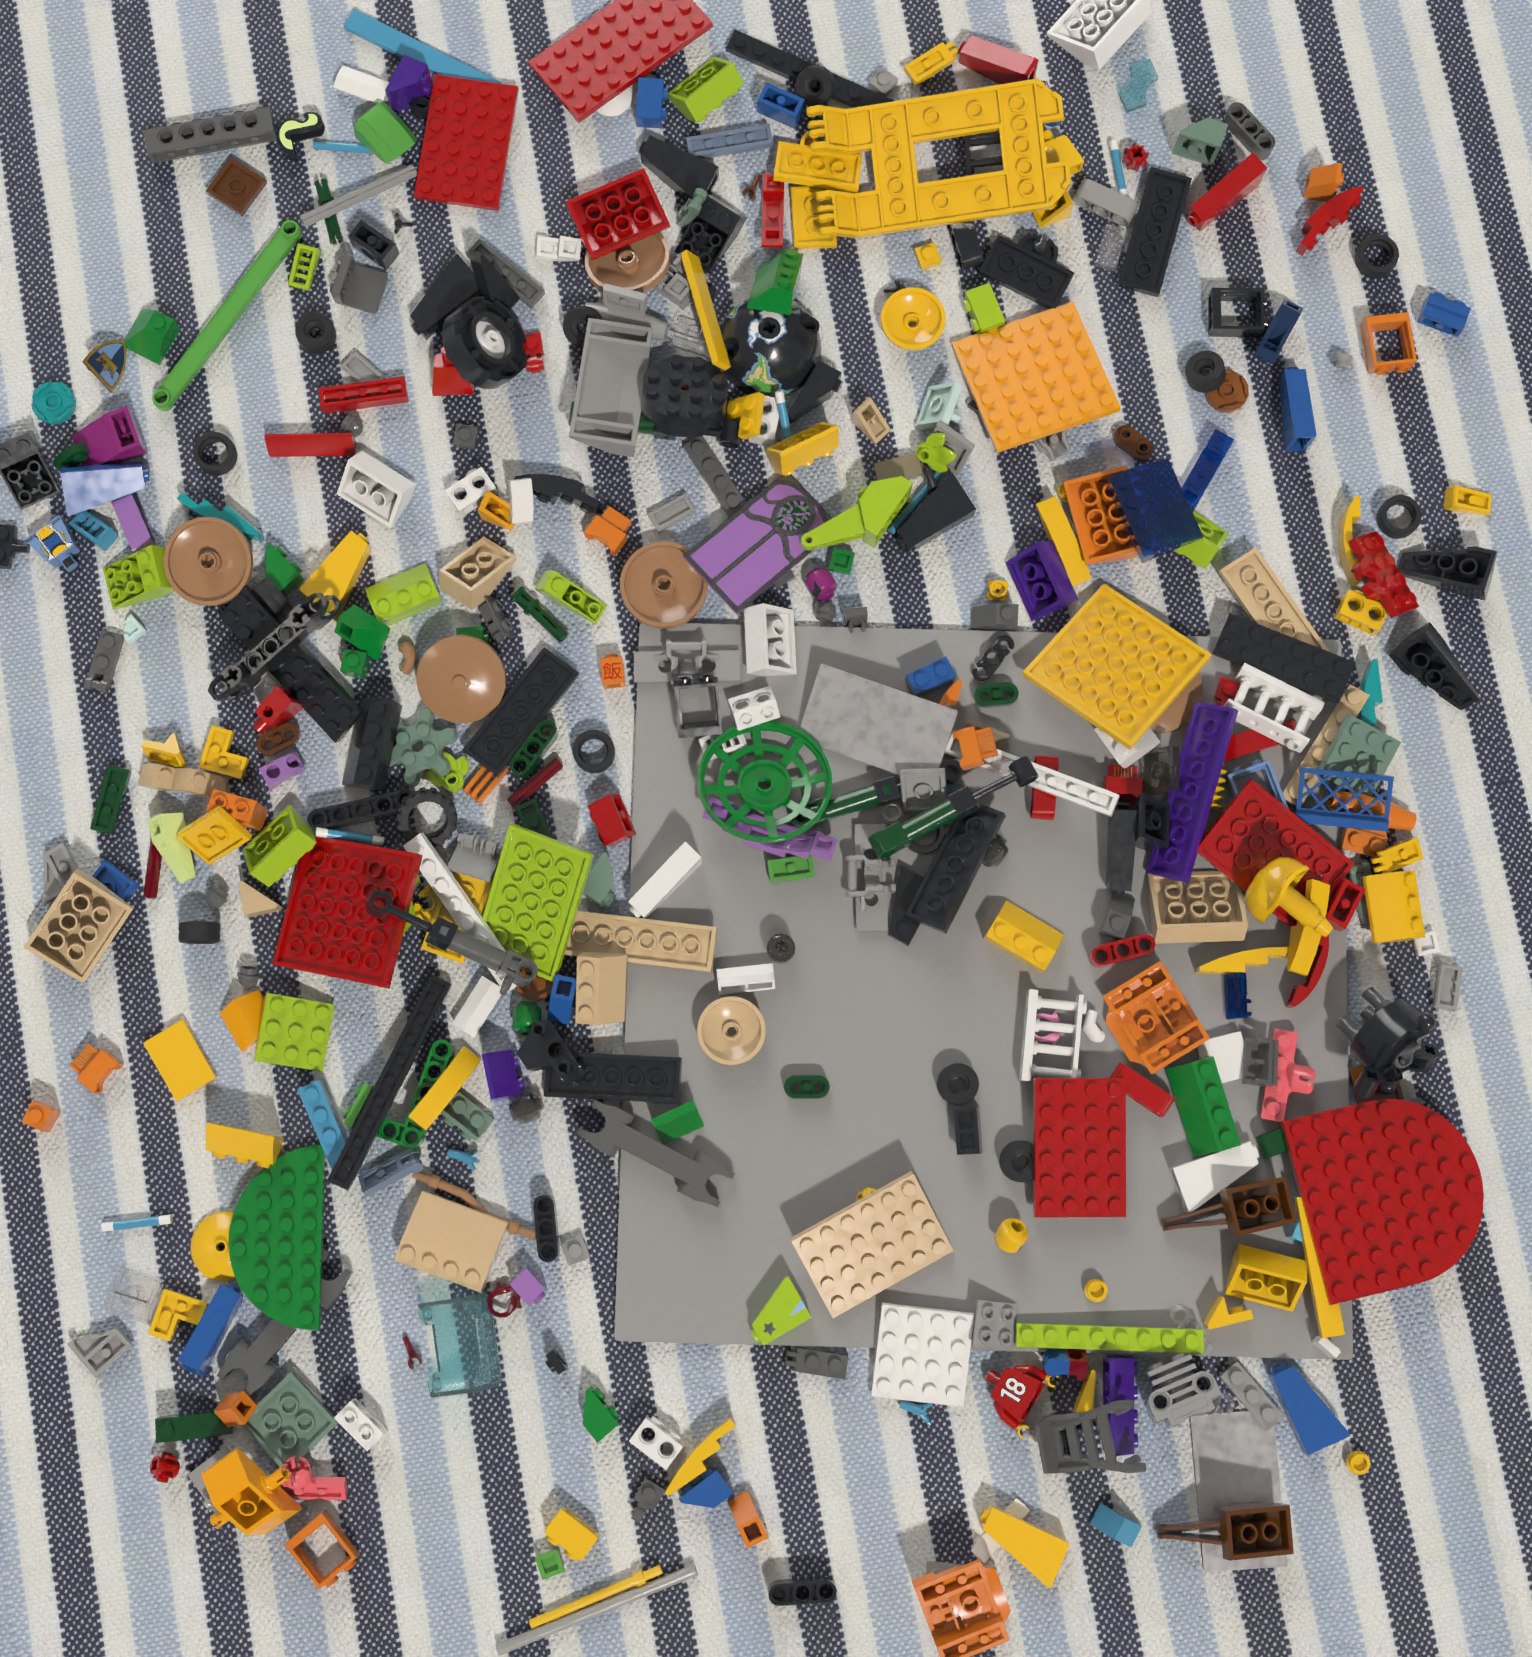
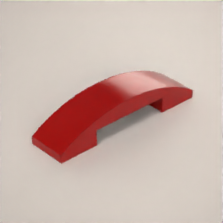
M763 173L761 247L783 248L784 182L773 181L774 173Z
M1294 718L1284 720L1282 725L1294 731L1297 723ZM1250 729L1231 736L1224 762L1278 745L1282 746V744Z
M1321 935L1316 955L1304 985L1298 984L1293 986L1286 1004L1287 1008L1296 1007L1305 1000L1320 980L1327 962L1329 935L1327 937Z

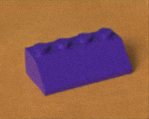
M1103 1355V1405L1114 1401L1130 1399L1134 1402V1400L1138 1399V1387L1134 1386V1376L1138 1375V1363L1134 1362L1133 1357ZM1133 1408L1119 1416L1115 1415L1114 1412L1109 1413L1108 1418L1116 1456L1134 1454V1448H1138V1434L1134 1433V1424H1138V1410Z

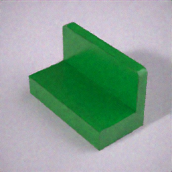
M690 1101L651 1119L662 1144L669 1143L704 1126L694 1101Z

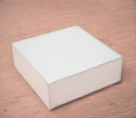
M1435 930L1425 932V938L1412 940L1416 957L1440 952Z
M1316 1336L1312 1341L1329 1358H1337L1341 1353L1340 1349L1328 1338Z

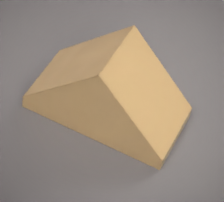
M870 397L853 412L852 423L874 444L878 443L891 430Z
M241 880L239 882L245 916L253 917L273 913L283 908Z

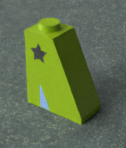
M789 1276L783 1278L752 1322L753 1329L750 1332L756 1343L761 1341L764 1346L812 1318Z

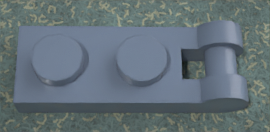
M408 1148L358 1175L362 1191L366 1197L411 1173L421 1172L423 1164L418 1159L420 1156L418 1149Z

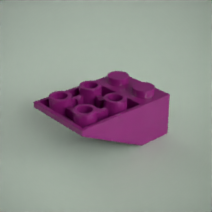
M127 406L104 414L72 435L74 444L85 443L90 452L87 460L81 462L82 466L123 463L148 454L135 416Z

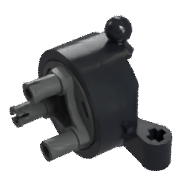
M1370 987L1362 994V998L1371 1004L1365 1008L1367 1012L1362 1011L1360 1013V1016L1367 1021L1362 1028H1357L1345 1015L1336 1022V1027L1350 1039V1054L1364 1067L1353 1085L1356 1094L1363 1098H1371L1377 1088L1383 1094H1392L1396 1090V1082L1403 1079V1072L1413 1070L1427 1073L1440 1055L1439 1050L1433 1044L1423 1043L1426 1036L1431 1034V1030L1435 1028L1436 1019L1430 1013L1420 1014L1405 999L1393 1002L1389 999L1385 1000L1373 987Z

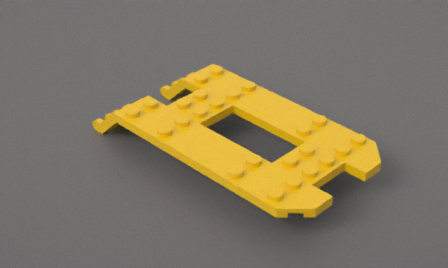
M1038 78L849 109L822 105L806 108L808 117L823 116V120L809 121L808 128L815 129L809 131V137L817 138L823 136L826 141L812 142L810 144L811 152L826 151L853 154L872 151L876 190L860 193L825 190L815 193L818 202L832 200L833 204L817 207V213L823 214L818 216L820 223L834 221L835 226L821 227L819 229L820 237L862 238L1048 210L1055 206L1071 185L1069 160L1047 164L1043 124L1064 121L1062 96L1055 91L1053 92ZM994 131L1000 132L1003 171L918 183L914 144Z

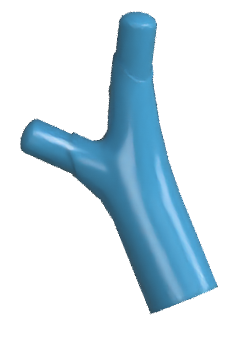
M451 1148L448 1150L447 1157L464 1162L472 1171L476 1169L472 1162L479 1163V1159L473 1157L474 1154L478 1153L477 1149L469 1152H462Z
M902 1400L899 1408L916 1414L928 1426L932 1424L925 1409L933 1406L932 1403L915 1404Z

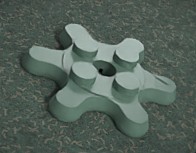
M424 707L419 711L417 721L411 726L405 725L402 720H399L396 734L397 742L393 748L390 767L395 764L404 765L406 769L404 783L408 787H416L420 783L422 772L426 769H433L440 776L447 775L451 770L450 763L442 756V750L446 745L456 742L458 732L451 727L441 731L436 730L433 726L435 714L428 707ZM422 741L423 749L415 752L413 750L415 743Z

